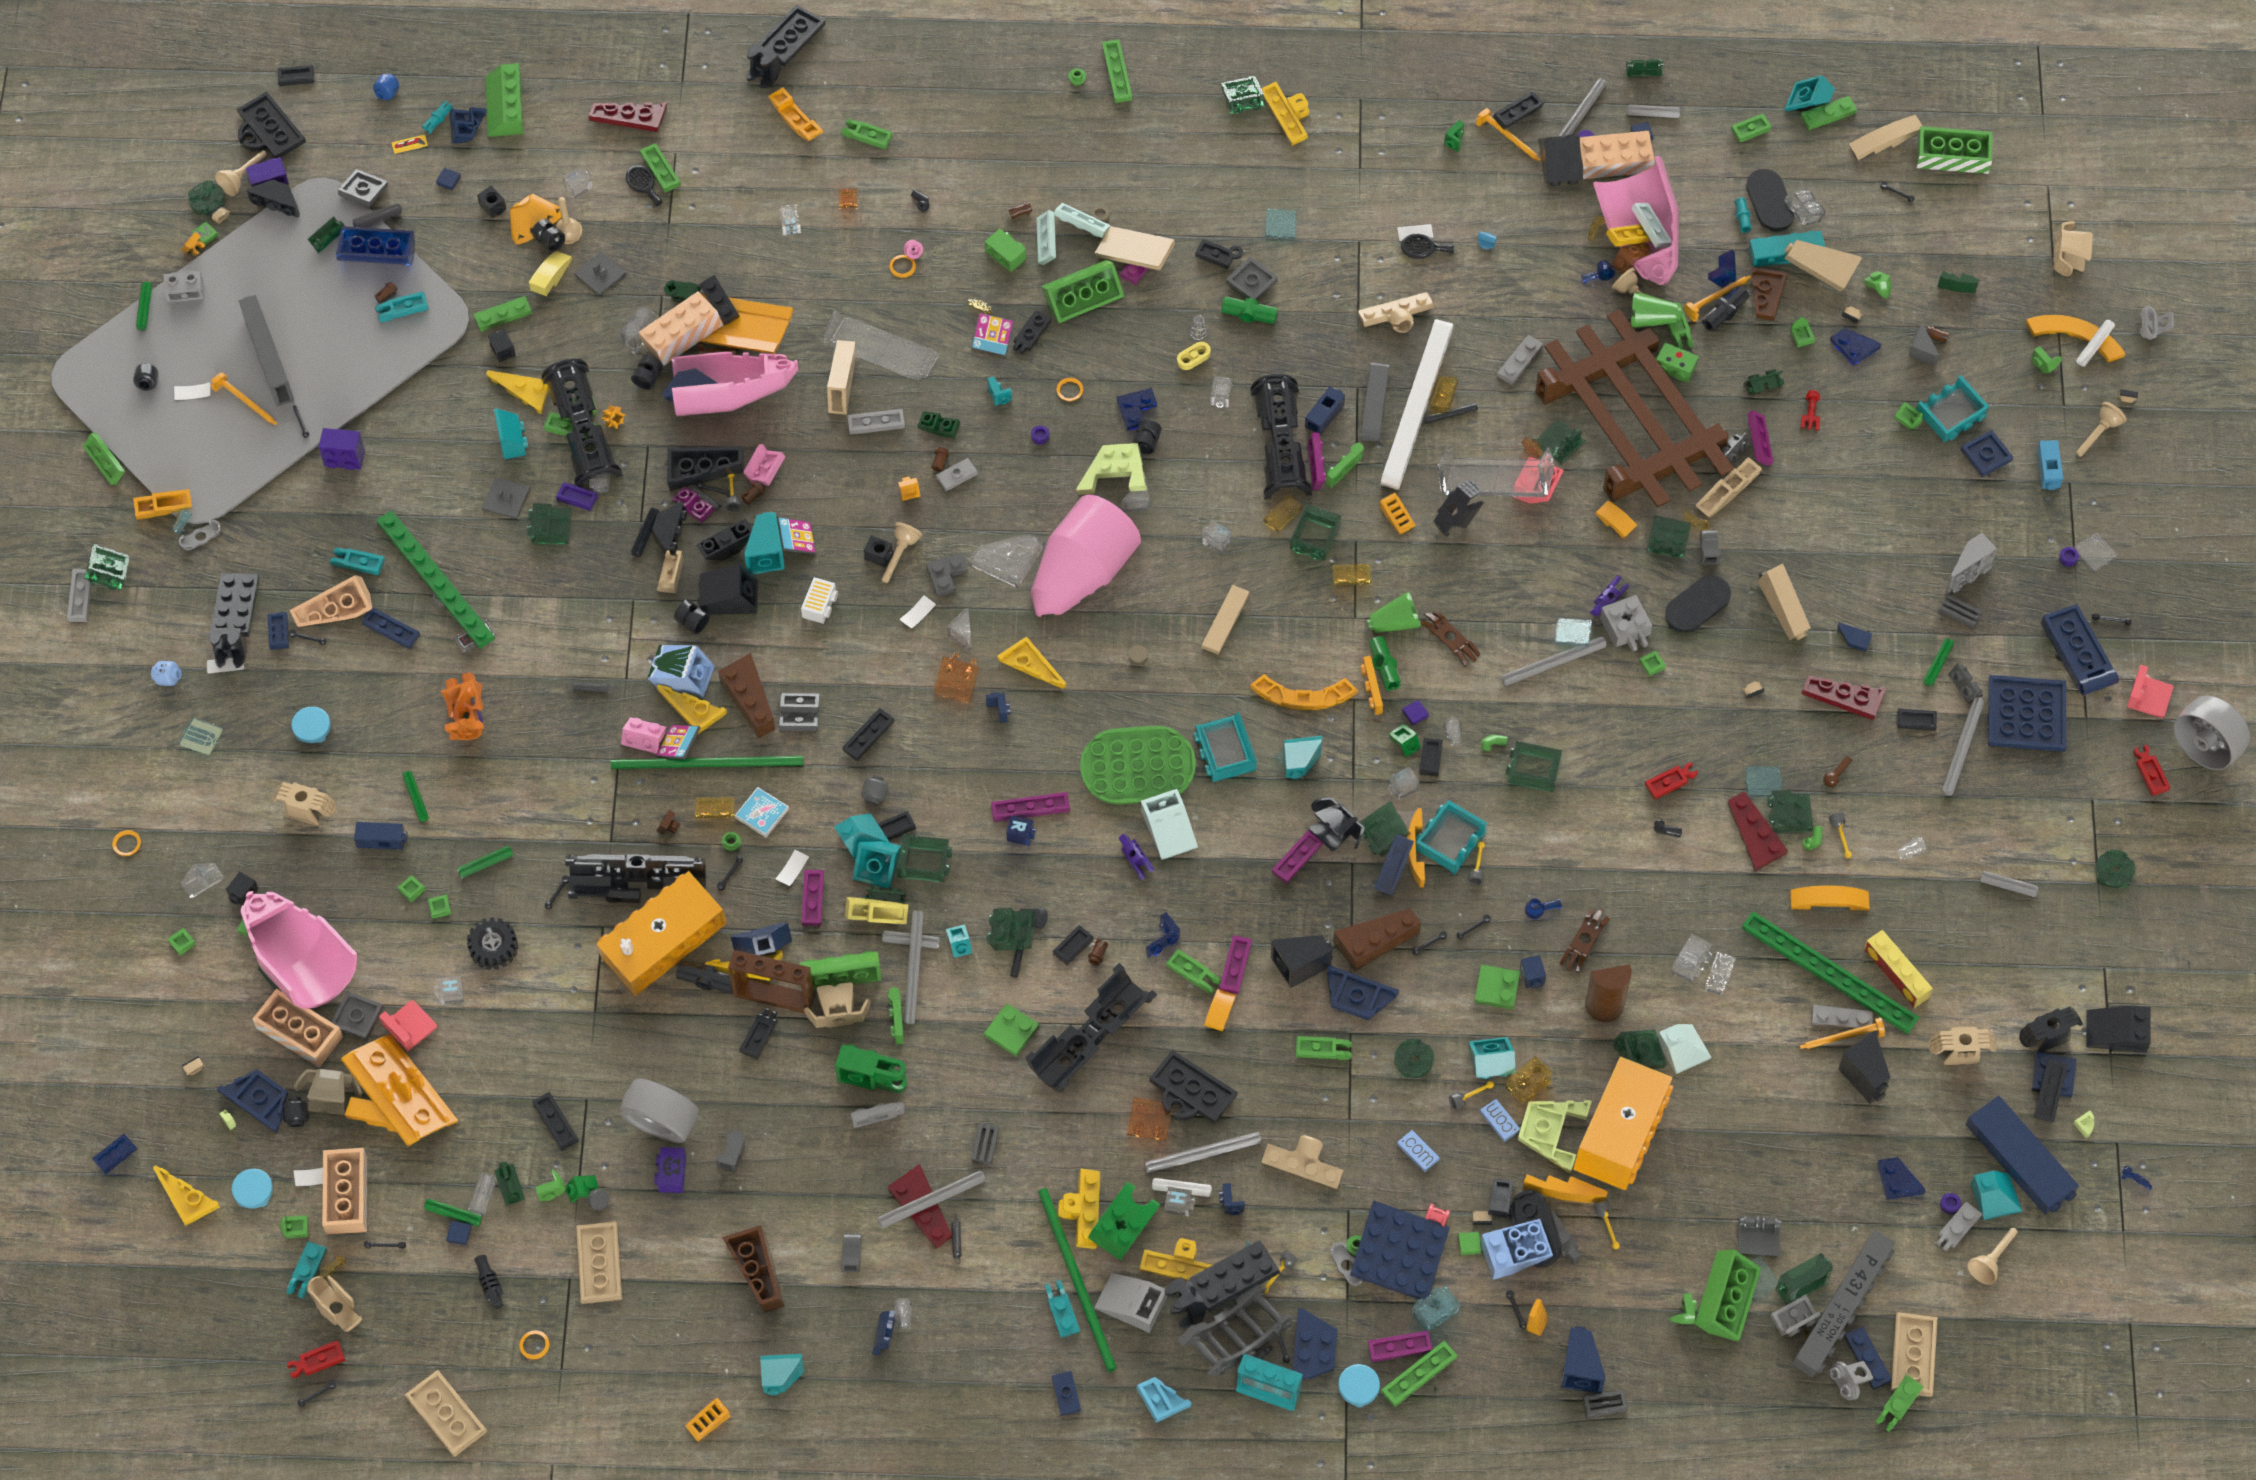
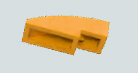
M190 489L152 493V496L133 498L136 520L168 515L171 512L192 508Z

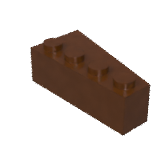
M751 653L719 670L720 683L757 737L760 738L775 730L774 719Z
M1411 908L1334 931L1333 942L1354 971L1419 934L1421 922Z
M761 1225L722 1237L765 1313L785 1307L766 1233Z

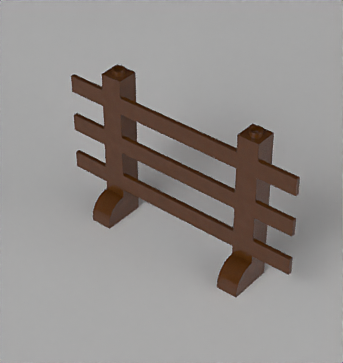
M1618 309L1608 314L1607 318L1623 340L1605 348L1592 328L1587 324L1577 329L1576 333L1592 355L1575 364L1557 339L1544 345V348L1560 371L1556 372L1553 368L1539 371L1536 382V394L1543 404L1547 405L1575 391L1628 465L1626 469L1622 465H1615L1606 469L1603 489L1612 502L1644 488L1658 508L1671 500L1658 480L1675 472L1690 492L1702 486V483L1689 465L1706 456L1720 476L1734 470L1731 463L1720 450L1726 447L1729 438L1726 429H1722L1719 423L1705 429L1652 355V353L1658 351L1660 340L1650 327L1637 333L1621 310ZM1638 360L1692 436L1674 445L1621 368ZM1607 376L1660 452L1642 460L1589 384Z

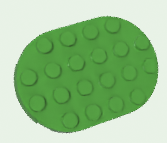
M1142 726L1105 730L1097 734L1083 750L1080 761L1081 777L1089 792L1097 799L1115 805L1139 804L1142 800L1175 789L1178 790L1179 794H1182L1192 782L1196 767L1195 754L1189 741L1179 734L1178 731L1165 726Z

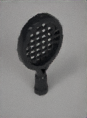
M641 165L630 167L626 172L628 186L638 193L649 194V197L656 206L661 205L662 199L653 192L655 181L652 172Z
M1411 234L1402 239L1401 250L1410 258L1422 259L1429 257L1435 251L1454 253V245H1437L1426 235Z

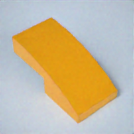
M1607 501L1595 512L1600 520L1607 527L1610 525L1622 539L1637 526L1625 512L1610 501Z
M1217 989L1204 1026L1223 1031L1235 1002L1236 994Z

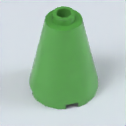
M1640 292L1634 293L1632 303L1633 316H1631V326L1633 328L1677 323V320L1681 319L1682 308H1679L1678 304Z
M1410 592L1402 594L1369 615L1370 619L1367 620L1370 630H1375V633L1421 627Z

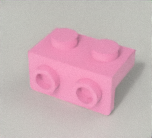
M759 444L746 466L744 474L751 484L759 482L761 485L769 486L785 456L782 452L768 451L763 444Z
M630 717L622 729L621 744L657 754L659 743L666 734V727Z

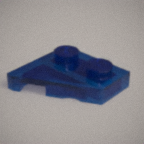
M1847 328L1840 330L1830 338L1833 345L1853 366L1879 350L1882 345L1878 341Z
M1898 1157L1878 1160L1877 1165L1886 1200L1925 1194L1923 1185Z

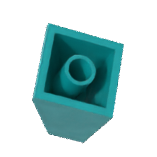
M765 512L756 516L744 553L747 571L752 575L785 569L776 512Z

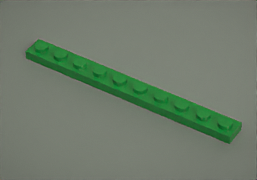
M391 510L376 519L380 528L475 645L481 649L494 641L495 637L396 514Z
M1754 911L1742 925L1741 929L1866 1009L1873 1011L1874 1014L1907 1035L1919 1021V1016Z

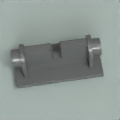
M1746 433L1734 435L1726 444L1728 448L1723 447L1721 449L1731 464H1734L1739 455L1745 452L1749 446Z
M1957 663L1948 675L1966 702L1970 704L1975 697L1981 698L1983 691L1975 681L1971 682L1973 677L1967 670V667Z

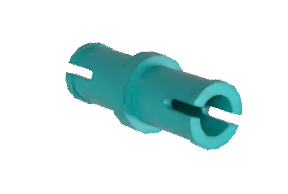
M443 101L441 106L436 111H433L431 117L422 125L423 130L431 134L436 126L444 121V117L453 109V106L448 101Z
M1740 197L1734 201L1737 210L1736 219L1739 220L1740 231L1748 233L1752 230L1749 219L1750 211L1747 209L1746 199Z

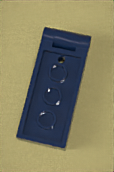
M2078 604L2043 616L2041 625L2081 695L2084 696L2119 683L2117 672L2112 667Z

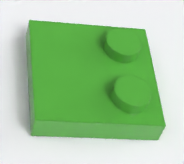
M1481 965L1474 1003L1513 1010L1520 971Z
M1006 1004L986 1029L984 1036L1017 1057L1039 1028V1023Z

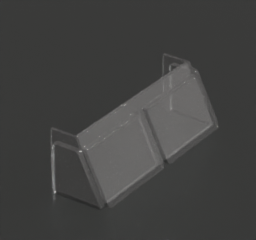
M836 310L833 311L823 336L825 338L824 344L836 348L837 340L856 342V357L919 382L922 377H927L940 352L928 346L924 347L850 318Z
M1450 445L1439 461L1437 469L1441 492H1445L1446 495L1454 492L1457 486L1463 482L1473 481L1480 488L1477 496H1493V494H1497V496L1545 497V494L1549 492L1554 471V461L1550 447L1546 449L1541 460L1455 458L1453 445Z

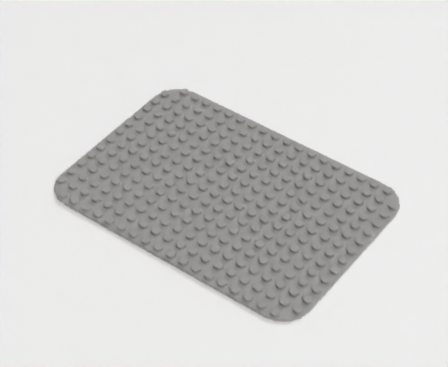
M316 178L297 185L291 189V192L298 206L299 218L287 216L283 212L273 211L266 207L176 272L200 271L204 282V299L167 303L164 294V282H162L151 291L147 328L144 331L137 330L136 327L139 300H137L65 352L53 368L51 373L52 387L60 400L92 433L99 435L108 449L151 494L190 489L192 508L171 512L173 516L182 522L203 524L209 523V520L215 521L226 515L319 445L323 428H343L457 343L467 330L469 313L462 298L382 220L359 229L354 228L352 224L353 219L373 211L365 205L338 195V189L342 183L337 180ZM334 216L337 221L344 223L343 229L345 231L320 253H317L307 239ZM391 281L398 290L395 295H391L385 302L423 291L429 310L395 319L392 318L390 321L382 323L378 320V316L382 313H378L375 310V307L381 303L375 299L374 295L385 287V283ZM256 295L288 379L294 398L293 402L278 407L275 404L238 300L247 296ZM147 363L157 368L159 377L154 389L143 391L135 386L133 377L138 365ZM223 372L228 376L227 381L271 415L277 424L269 423L224 386L218 389L217 392L211 389L212 386H210V396L188 400H174V386H194L209 382L211 385L213 383L211 379ZM294 405L297 406L305 429L309 432L307 438L302 436L303 431L292 407Z

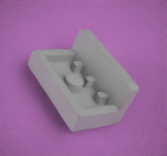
M1807 1295L1770 1314L1781 1336L1788 1334L1789 1337L1800 1332V1326L1805 1324L1806 1327H1809L1818 1322L1816 1318L1821 1315L1820 1312L1814 1310Z

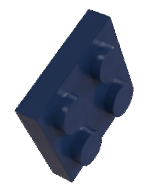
M1993 430L1962 445L1960 449L1981 477L2013 461L2012 454Z
M2037 1052L2031 1091L2040 1092L2047 1059L2068 1064L2060 1096L2071 1098L2073 1095L2077 1059Z

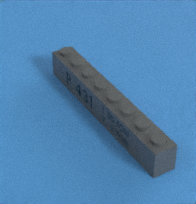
M1877 1230L1873 1231L1791 1363L1793 1366L1810 1377H1813L1816 1372L1819 1374L1822 1372L1826 1365L1823 1362L1826 1356L1830 1358L1836 1349L1834 1346L1835 1341H1841L1846 1333L1843 1329L1846 1323L1848 1325L1852 1323L1856 1316L1853 1313L1856 1307L1860 1309L1866 1300L1863 1297L1865 1292H1871L1875 1285L1873 1279L1875 1276L1880 1277L1885 1269V1266H1883L1884 1261H1889L1895 1252L1892 1249L1895 1245L1894 1241Z

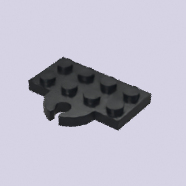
M268 92L261 94L237 109L238 114L245 121L238 130L240 143L244 142L247 137H253L252 140L243 143V147L247 150L261 151L267 148L274 158H279L306 143L305 137Z
M1173 1050L1149 1079L1150 1083L1164 1091L1162 1106L1167 1115L1170 1113L1173 1105H1179L1182 1108L1175 1113V1120L1186 1121L1199 1114L1215 1124L1238 1094L1237 1091Z

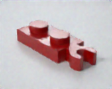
M2147 745L2143 746L2144 753L2139 752L2136 747L2133 751L2134 756L2139 759L2136 765L2151 796L2169 791L2171 787L2156 756H2149V747Z
M1687 763L1683 769L1678 765L1645 781V786L1653 799L1656 800L1688 784L1687 778H1695L1698 771H1688V769L1692 768L1693 763Z
M336 1340L299 1355L301 1361H290L286 1365L288 1369L296 1367V1370L291 1372L290 1375L291 1378H297L303 1371L308 1376L346 1360L340 1344Z

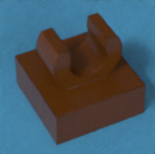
M668 810L656 831L662 835L666 830L675 834L680 826L679 822L672 820L676 813Z

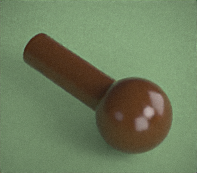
M1846 756L1833 772H1828L1824 775V784L1828 787L1836 786L1839 782L1838 777L1853 760Z

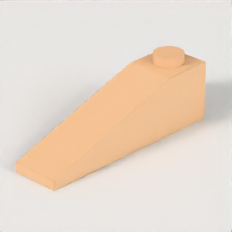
M355 575L291 609L290 612L297 627L357 618L372 610L370 593L363 578Z

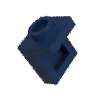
M994 692L986 695V706H998L1000 723L1007 722V715H1010L1011 712L1010 703H1006L1005 693Z
M1231 1183L1223 1184L1222 1191H1219V1202L1224 1204V1214L1239 1215L1245 1212L1244 1201L1232 1202Z

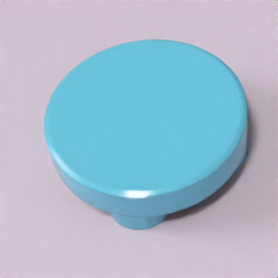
M306 707L295 714L291 726L298 741L322 743L330 731L331 722L328 714L323 709Z
M248 1169L241 1172L232 1184V1194L237 1204L249 1209L266 1206L273 1193V1184L270 1177L259 1169Z
M1352 1365L1346 1368L1340 1375L1338 1390L1345 1401L1356 1407H1363L1371 1403L1379 1393L1380 1381L1378 1375L1366 1365Z

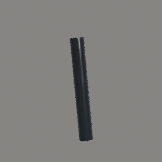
M1477 403L1458 407L1424 416L1423 420L1426 424L1476 411L1478 406Z

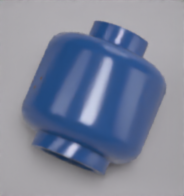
M382 74L373 85L376 97L381 100H391L399 90L398 79L392 74Z

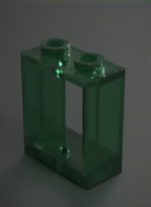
M1306 504L1291 538L1290 549L1298 554H1305L1313 559L1326 561L1341 526L1342 515ZM1307 521L1332 529L1324 548L1299 540Z
M1517 741L1515 748L1511 747L1509 758L1512 759V764H1508L1505 775L1509 776L1508 783L1553 792L1562 750ZM1519 753L1552 760L1548 778L1515 771Z
M903 834L897 866L898 877L944 883L945 876H949L950 864H947L948 858H952L953 847L949 845V839ZM910 849L942 851L940 871L908 868Z
M1820 1253L1780 1275L1776 1291L1785 1305H1788L1798 1298L1809 1295L1827 1285L1833 1271V1265L1829 1258H1825Z

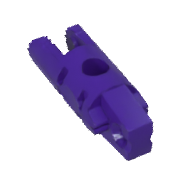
M1619 575L1593 601L1596 605L1590 610V613L1594 617L1601 613L1602 607L1615 603L1630 587L1627 583L1619 591L1614 587L1621 579Z
M1122 834L1119 837L1120 842L1124 846L1121 850L1139 878L1144 879V872L1140 869L1142 865L1145 864L1150 872H1153L1155 869L1136 840L1133 839L1131 841L1126 834Z

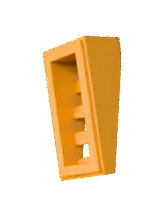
M1396 493L1380 501L1379 508L1399 535L1416 526ZM1407 521L1406 524L1402 526L1399 525L1400 523Z
M1536 1299L1530 1311L1526 1329L1531 1333L1541 1336L1548 1322V1316L1542 1300Z
M716 1398L688 1422L685 1427L696 1441L699 1442L731 1417L730 1412ZM716 1408L721 1412L719 1416L714 1411ZM711 1414L715 1420L711 1421L707 1415ZM702 1419L707 1422V1427L701 1422ZM697 1424L701 1428L702 1432L699 1433L694 1427V1425Z

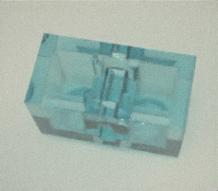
M1446 1285L1442 1288L1437 1287L1430 1293L1429 1297L1426 1299L1421 1298L1413 1305L1412 1315L1425 1331L1428 1330L1430 1332L1460 1310V1302Z

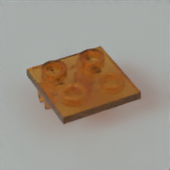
M956 652L952 658L943 656L933 693L970 703L980 667L975 665L978 659L973 657L970 663L957 660L960 654Z
M1134 1097L1127 1135L1167 1141L1173 1106L1167 1115L1163 1109L1162 1101Z

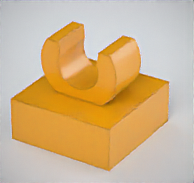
M195 232L180 250L185 254L191 251L194 256H197L199 252L195 249V246L203 249L205 245L203 242L198 241L201 236Z
M908 476L902 478V482H898L902 501L920 497L916 478L910 479Z

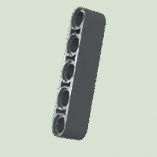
M1371 362L1361 441L1379 443L1390 364Z

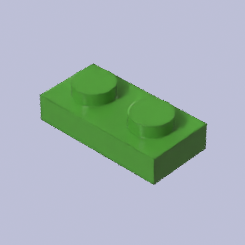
M1760 114L1732 125L1731 131L1738 142L1741 143L1771 131L1772 126L1765 115Z

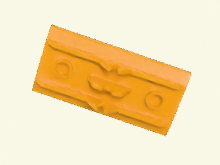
M700 293V294L709 302V300H708V298L706 297V295L703 294V293ZM729 298L740 317L726 326L723 324L719 329L700 341L727 346L728 348L734 347L775 354L791 320L793 308Z
M391 1034L355 1049L341 1058L347 1069L408 1147L443 1127L458 1123V1119Z

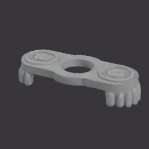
M209 520V525L196 529L186 537L181 535L179 539L180 546L184 550H192L200 545H205L209 540L220 534L221 525L219 521ZM198 533L206 534V538L202 541L195 539Z
M1336 1242L1331 1246L1330 1254L1337 1264L1338 1271L1344 1275L1350 1285H1360L1363 1280L1350 1276L1351 1270L1347 1271L1341 1267V1263L1345 1260L1351 1261L1353 1264L1354 1258L1350 1256L1344 1243Z

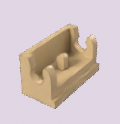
M669 550L666 551L657 591L676 594L684 563L682 551H677L675 556L671 555Z

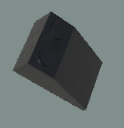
M2127 1005L2089 1009L2086 1011L2087 1048L2147 1052L2151 1044V1007Z

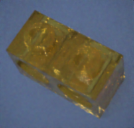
M1535 1056L1507 1079L1506 1089L1521 1104L1526 1100L1531 1101L1537 1095L1539 1089H1545L1551 1083L1552 1071ZM1540 1073L1542 1077H1535L1533 1074ZM1525 1085L1528 1089L1522 1090L1518 1086Z

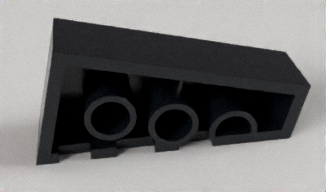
M742 446L668 448L667 483L669 491L680 489L684 486L687 487L688 485H696L698 482L703 483L727 477L730 474L735 475L744 472V452Z

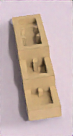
M1913 115L1874 130L1849 143L1857 159L1860 160L1872 152L1877 154L1889 146L1894 148L1918 134L1922 124L1917 116Z
M1748 457L1737 469L1734 468L1723 480L1720 479L1695 506L1708 518L1712 517L1746 488L1763 471L1762 468Z

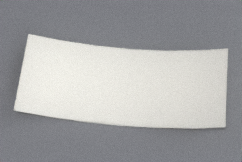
M210 382L194 386H174V400H188L210 396Z
M923 596L900 620L910 628H913L936 604L926 596Z
M794 850L776 880L790 886L804 867L809 856Z
M323 1168L294 1170L295 1186L323 1184Z

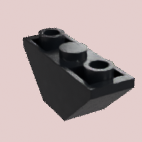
M271 180L248 188L247 194L250 202L253 204L262 205L270 210L283 212L287 216L299 218L298 206L289 185Z
M678 502L656 516L652 529L653 537L664 555L667 550L670 551L671 555L676 553L677 537L681 536V524L687 517L684 502Z
M743 519L697 543L696 546L705 560L724 561L739 553L749 541L752 528L747 520Z

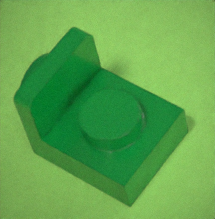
M1458 120L1445 133L1444 143L1448 148L1456 152L1460 151V139L1464 135L1465 123L1461 120Z
M1405 724L1389 733L1390 739L1401 747L1405 757L1421 748L1417 734Z

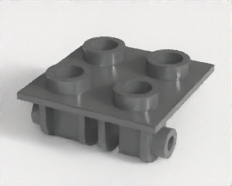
M1739 1216L1738 1252L1743 1255L1779 1257V1229L1781 1228V1220L1770 1217Z

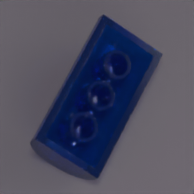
M342 226L336 258L338 261L412 265L415 254V234L411 230Z

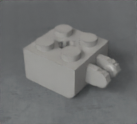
M1637 595L1602 607L1600 620L1615 647L1627 643L1631 651L1634 652L1637 650V644L1634 640L1637 639L1643 648L1648 646L1645 636L1651 635L1652 624Z

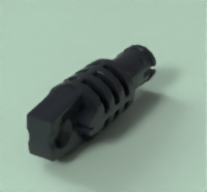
M479 1255L474 1259L480 1273L479 1282L487 1302L491 1300L493 1307L499 1309L504 1306L501 1295L504 1293L496 1272L490 1268L487 1256Z

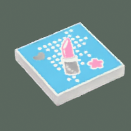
M757 787L735 814V819L767 838L788 812L789 806Z

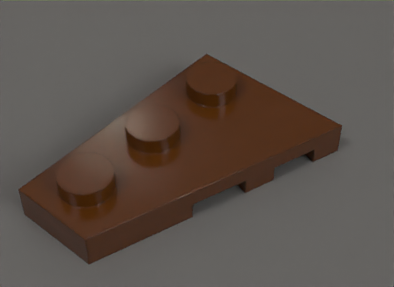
M1752 267L1756 318L1774 321L1787 280V273Z

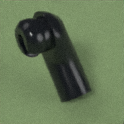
M916 189L913 190L911 197L918 201L917 208L921 212H926L930 207L929 197Z
M1656 820L1654 822L1655 826L1653 828L1656 833L1681 837L1682 828L1665 825L1663 820Z

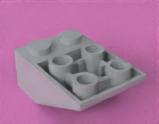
M1983 533L1967 542L1951 574L1946 595L1958 592L1967 582L1972 583L1981 573L1985 574L1992 568L1991 565L1997 548Z
M1111 1273L1094 1309L1150 1333L1167 1296L1165 1295L1164 1288L1149 1281Z

